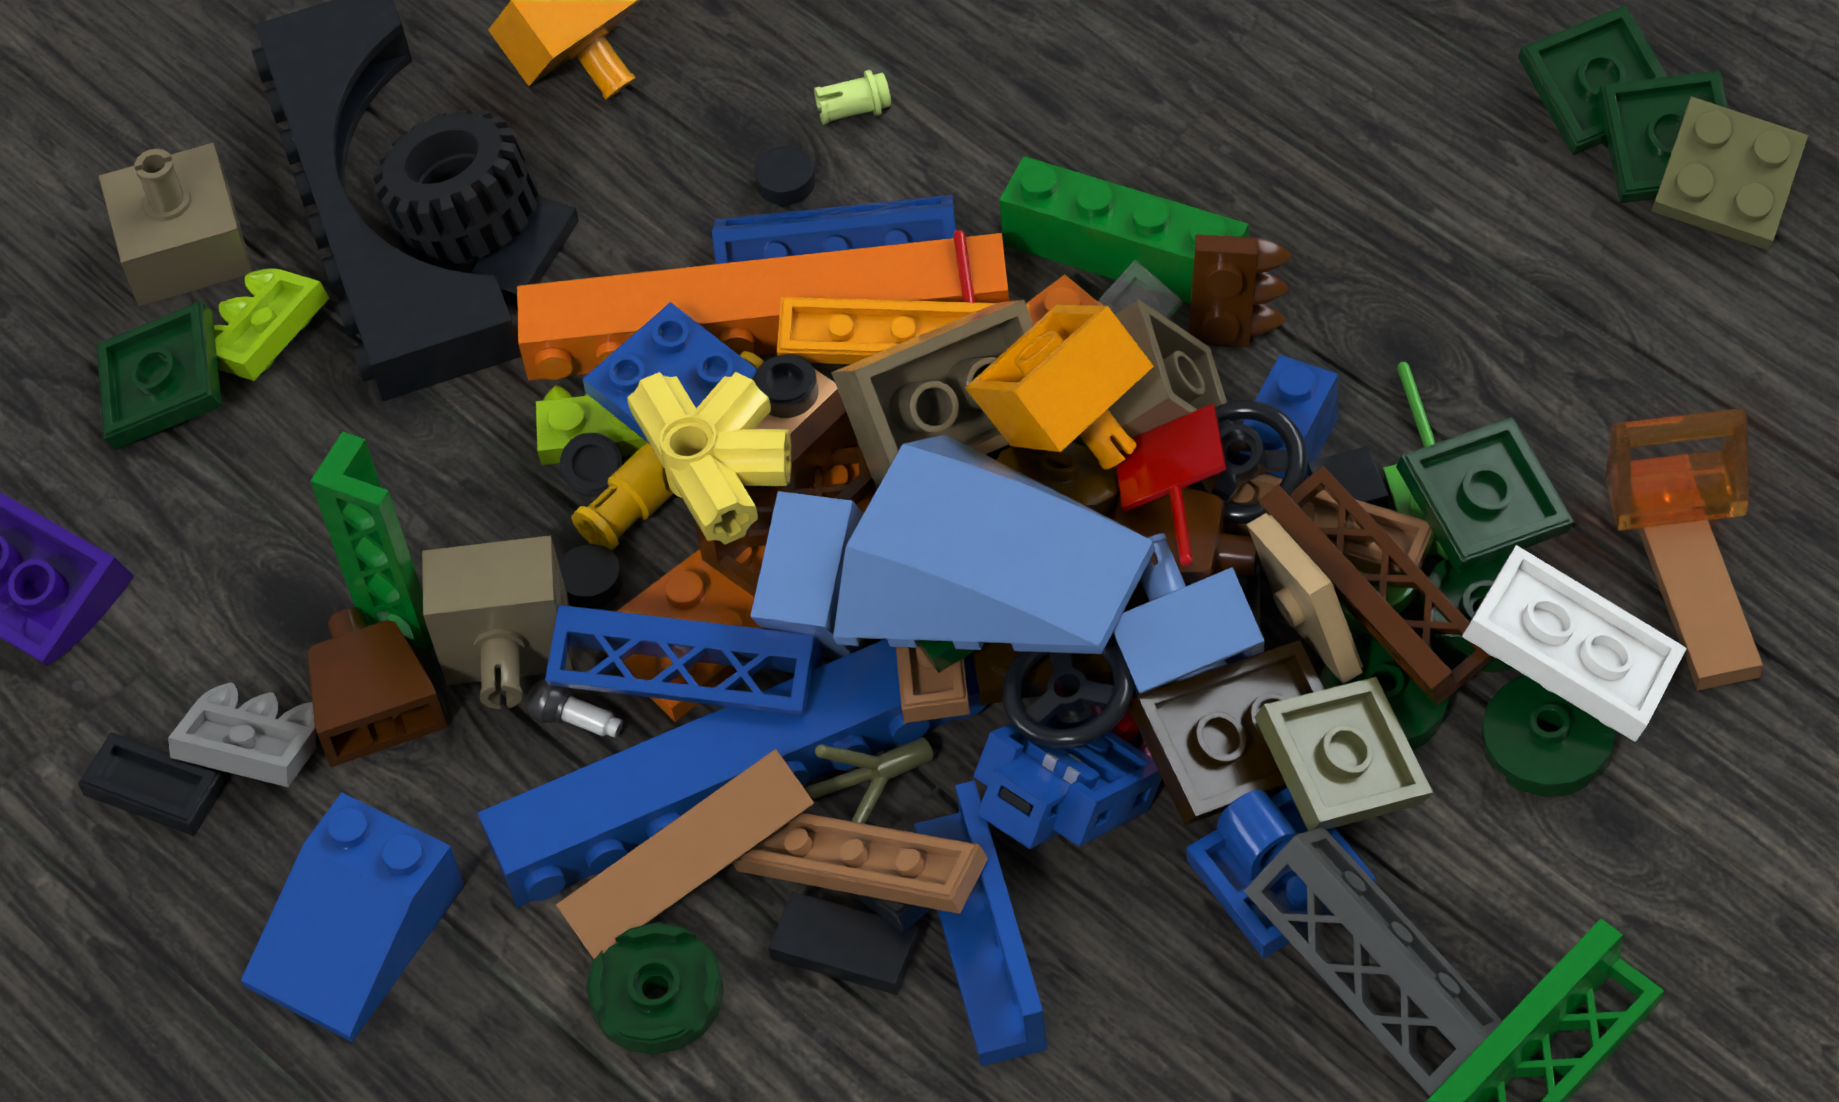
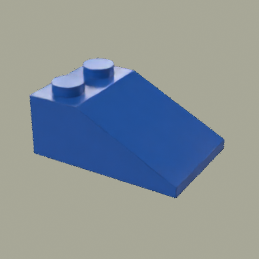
M341 792L303 843L241 978L243 987L353 1042L465 886L451 846Z

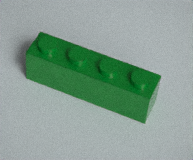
M1023 156L999 199L1004 246L1187 303L1191 302L1196 234L1249 237L1248 223Z

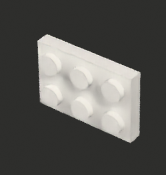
M1517 545L1504 563L1462 635L1463 638L1480 647L1489 655L1498 658L1541 684L1548 691L1559 695L1592 715L1604 725L1615 729L1634 742L1637 741L1647 727L1687 649Z

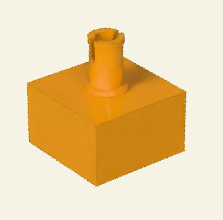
M511 0L488 31L528 86H531L567 60L577 57L603 93L604 99L607 100L633 82L636 77L633 73H630L605 36L619 26L641 0Z
M1056 304L965 388L1010 446L1062 452L1073 440L1080 436L1099 460L1100 466L1105 470L1125 460L1124 456L1119 452L1123 449L1126 454L1130 455L1136 447V442L1127 435L1108 408L1154 366L1108 306Z

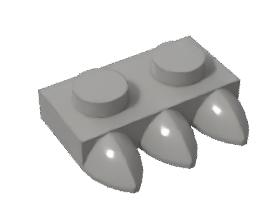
M231 682L217 686L204 693L168 737L170 758L285 787L290 786L317 748L312 702L296 706L276 719L278 715V701L274 693L269 692L254 697L236 709L238 705V691L235 684Z

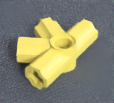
M658 372L640 380L636 390L627 397L632 415L665 468L670 490L684 500L707 541L717 540L721 541L724 545L744 537L751 524L758 520L756 506L744 486H787V483H790L792 464L789 429H756L770 413L771 405L769 397L756 386L754 380L737 372L731 377L724 376L696 408L677 376L667 377Z

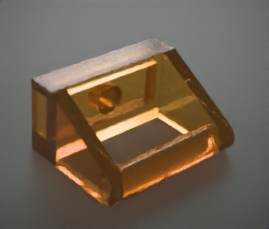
M1744 408L1613 423L1605 479L1617 530L1745 516L1749 502L1747 418ZM1724 436L1722 450L1631 461L1630 447Z

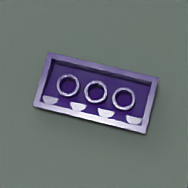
M0 492V639L49 666L94 627L122 594L134 575L114 556Z

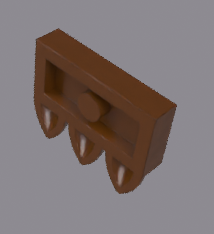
M1196 234L1188 333L1205 345L1249 347L1250 337L1267 334L1285 323V316L1264 304L1286 293L1288 285L1280 278L1266 272L1274 270L1291 259V252L1278 243L1262 238Z

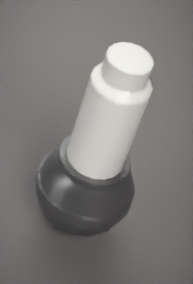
M545 679L533 685L527 696V707L530 714L542 723H562L565 721L600 736L609 735L614 738L618 737L623 726V720L614 717L612 712L573 697V693L569 692L566 687L550 686Z

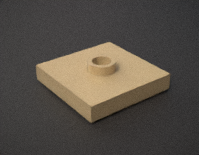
M1265 513L1248 523L1247 527L1273 592L1274 601L1286 622L1298 632L1342 684L1363 673L1361 669L1363 665L1330 579L1272 515L1268 516Z

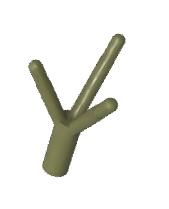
M923 737L879 756L827 745H818L815 749L817 757L862 768L807 786L804 789L813 800L871 780L872 782L851 820L852 822L865 824L888 780L932 761L933 752L930 744Z

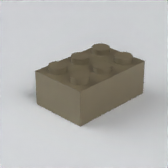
M1025 300L996 303L831 372L876 490L904 443L946 434L985 455L1009 445L965 387L1034 325Z

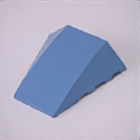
M946 434L904 443L846 545L833 638L836 645L859 646L861 638L887 639L890 647L917 648L919 640L953 641L955 649L981 650L984 643L989 642L1011 643L1014 651L1102 654L1155 550V546L1152 540Z

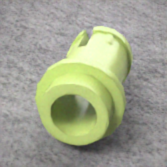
M865 70L864 77L814 88L818 111H821L820 119L823 125L829 124L831 121L872 111L875 117L882 114L881 109L891 107L890 92L883 72L873 75L871 70Z

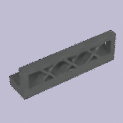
M1324 827L1295 835L1244 890L1247 896L1429 1096L1434 1094L1502 1022L1498 1015ZM1290 867L1307 885V911L1288 910L1270 890ZM1323 904H1324L1331 912H1323ZM1300 922H1308V931ZM1323 923H1342L1353 935L1354 962L1335 961L1324 949ZM1369 954L1378 963H1369ZM1346 972L1354 973L1355 982L1348 976ZM1370 974L1389 975L1399 985L1401 991V1013L1381 1012L1370 1000ZM1416 1005L1424 1014H1416ZM1393 1024H1401L1402 1034ZM1416 1025L1436 1026L1456 1048L1436 1070L1417 1051Z

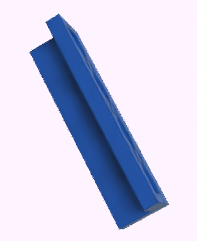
M953 194L715 219L712 229L715 263L722 264L953 238V234L956 231Z
M558 605L545 681L550 686L805 716L811 673L813 669L821 667L824 651L815 636L811 634ZM569 647L606 651L609 657L587 673L565 670ZM636 654L669 658L673 664L652 680L634 678L623 661ZM696 662L734 666L737 672L717 687L711 688L698 686L686 669ZM615 667H618L625 677L606 674ZM760 669L794 673L791 697L763 694L751 676ZM681 674L689 685L669 682ZM745 681L752 692L736 691L734 689Z
M975 780L955 785L959 813L915 823L914 828L915 833L979 844L988 857L961 913L937 910L982 1067L1048 1050L1043 1009L987 821L977 815L981 800Z

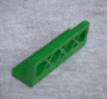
M342 431L310 483L355 608L364 612L368 626L385 620L394 621L408 644L428 651L432 645V640L423 616V592L390 492L381 488L366 440Z
M1600 919L1426 1102H1492L1496 1097L1497 1102H1506L1505 1087L1514 1078L1544 1076L1546 1097L1541 1102H1568L1663 1000L1664 990L1620 958L1623 934L1603 919ZM1609 977L1638 997L1626 1011L1596 1013L1594 993ZM1585 1004L1586 1013L1575 1014ZM1609 1028V1030L1599 1039L1598 1029ZM1588 1030L1591 1049L1582 1058L1552 1060L1550 1040L1558 1031ZM1541 1050L1542 1060L1531 1061ZM1565 1075L1555 1086L1554 1076Z

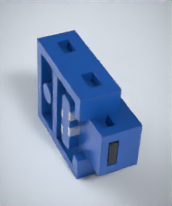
M1053 717L1044 724V726L1062 729L1055 723ZM1011 723L990 732L973 776L987 786L977 815L1029 849L1059 834L1076 845L1081 846L1148 812L1162 779L1153 758L1112 732L1081 747L1052 749L1029 741Z

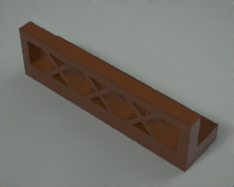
M838 389L790 433L792 464L790 483H787V486H744L754 502L758 513V520L751 524L744 537L725 545L717 540L707 541L699 525L695 524L702 560L753 597H755L760 570L754 574L735 559L748 547L766 546L769 529L767 528L771 525L778 491L852 500L857 504L875 487ZM859 463V475L850 484L823 487L822 476L832 466Z
M1321 466L1295 488L1290 496L1278 484L1258 501L1263 514L1272 515L1332 582L1338 600L1437 707L1495 658L1463 638L1474 649V652L1451 671L1431 650L1432 634H1452L1462 637L1470 622L1324 466ZM1324 489L1339 505L1338 528L1317 527L1301 508ZM1348 515L1361 529H1347ZM1330 540L1336 541V546ZM1346 541L1374 542L1382 551L1380 574L1360 573L1345 557ZM1392 561L1404 575H1390V562ZM1373 586L1379 587V592ZM1389 587L1417 588L1425 597L1424 621L1404 620L1388 603ZM1434 608L1447 622L1433 621ZM1417 633H1423L1422 639L1418 636Z

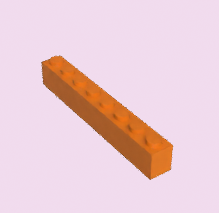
M1002 233L966 237L975 303L1008 302L1009 293ZM954 238L517 286L518 344L528 381L538 379L558 380L567 376L589 374L670 302L738 355L747 351L756 356L777 353L781 297L963 302Z

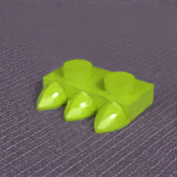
M272 268L247 274L244 277L245 285L254 297H236L219 304L220 315L228 325H214L218 370L255 381L262 372L272 365L274 359L299 331L310 323L312 317L330 298L320 281Z
M556 384L545 395L543 401H536L537 451L541 465L560 463L562 451L567 443L574 437L584 433H598L608 437L619 448L622 456L633 455L647 443V441L588 394L572 397L565 388Z

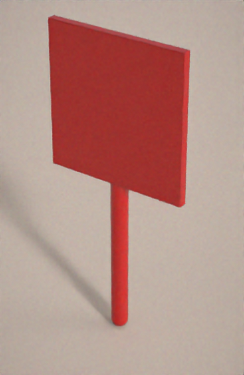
M1213 403L1132 437L1136 442L1134 451L1129 455L1123 449L1119 452L1124 456L1125 460L1116 465L1121 505L1124 512L1169 494L1179 561L1183 566H1190L1193 562L1181 488L1226 470L1217 413Z

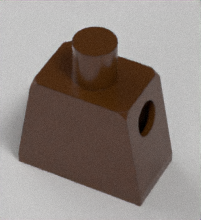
M1187 487L1181 488L1193 556L1192 564L1190 566H1183L1179 561L1169 494L1126 512L1122 509L1119 494L1114 521L1146 538L1165 533L1168 539L1167 543L1186 586L1233 567L1237 575H1256L1259 556L1253 540L1249 536L1225 534V522L1223 520L1224 500L1218 495ZM1152 554L1150 558L1151 563L1156 565L1158 563L1154 554ZM1140 580L1124 611H1129L1149 602Z
M357 608L343 609L330 617L328 628L332 639L312 645L307 652L315 728L330 767L448 728L435 688L396 622L385 620L368 626L364 612Z

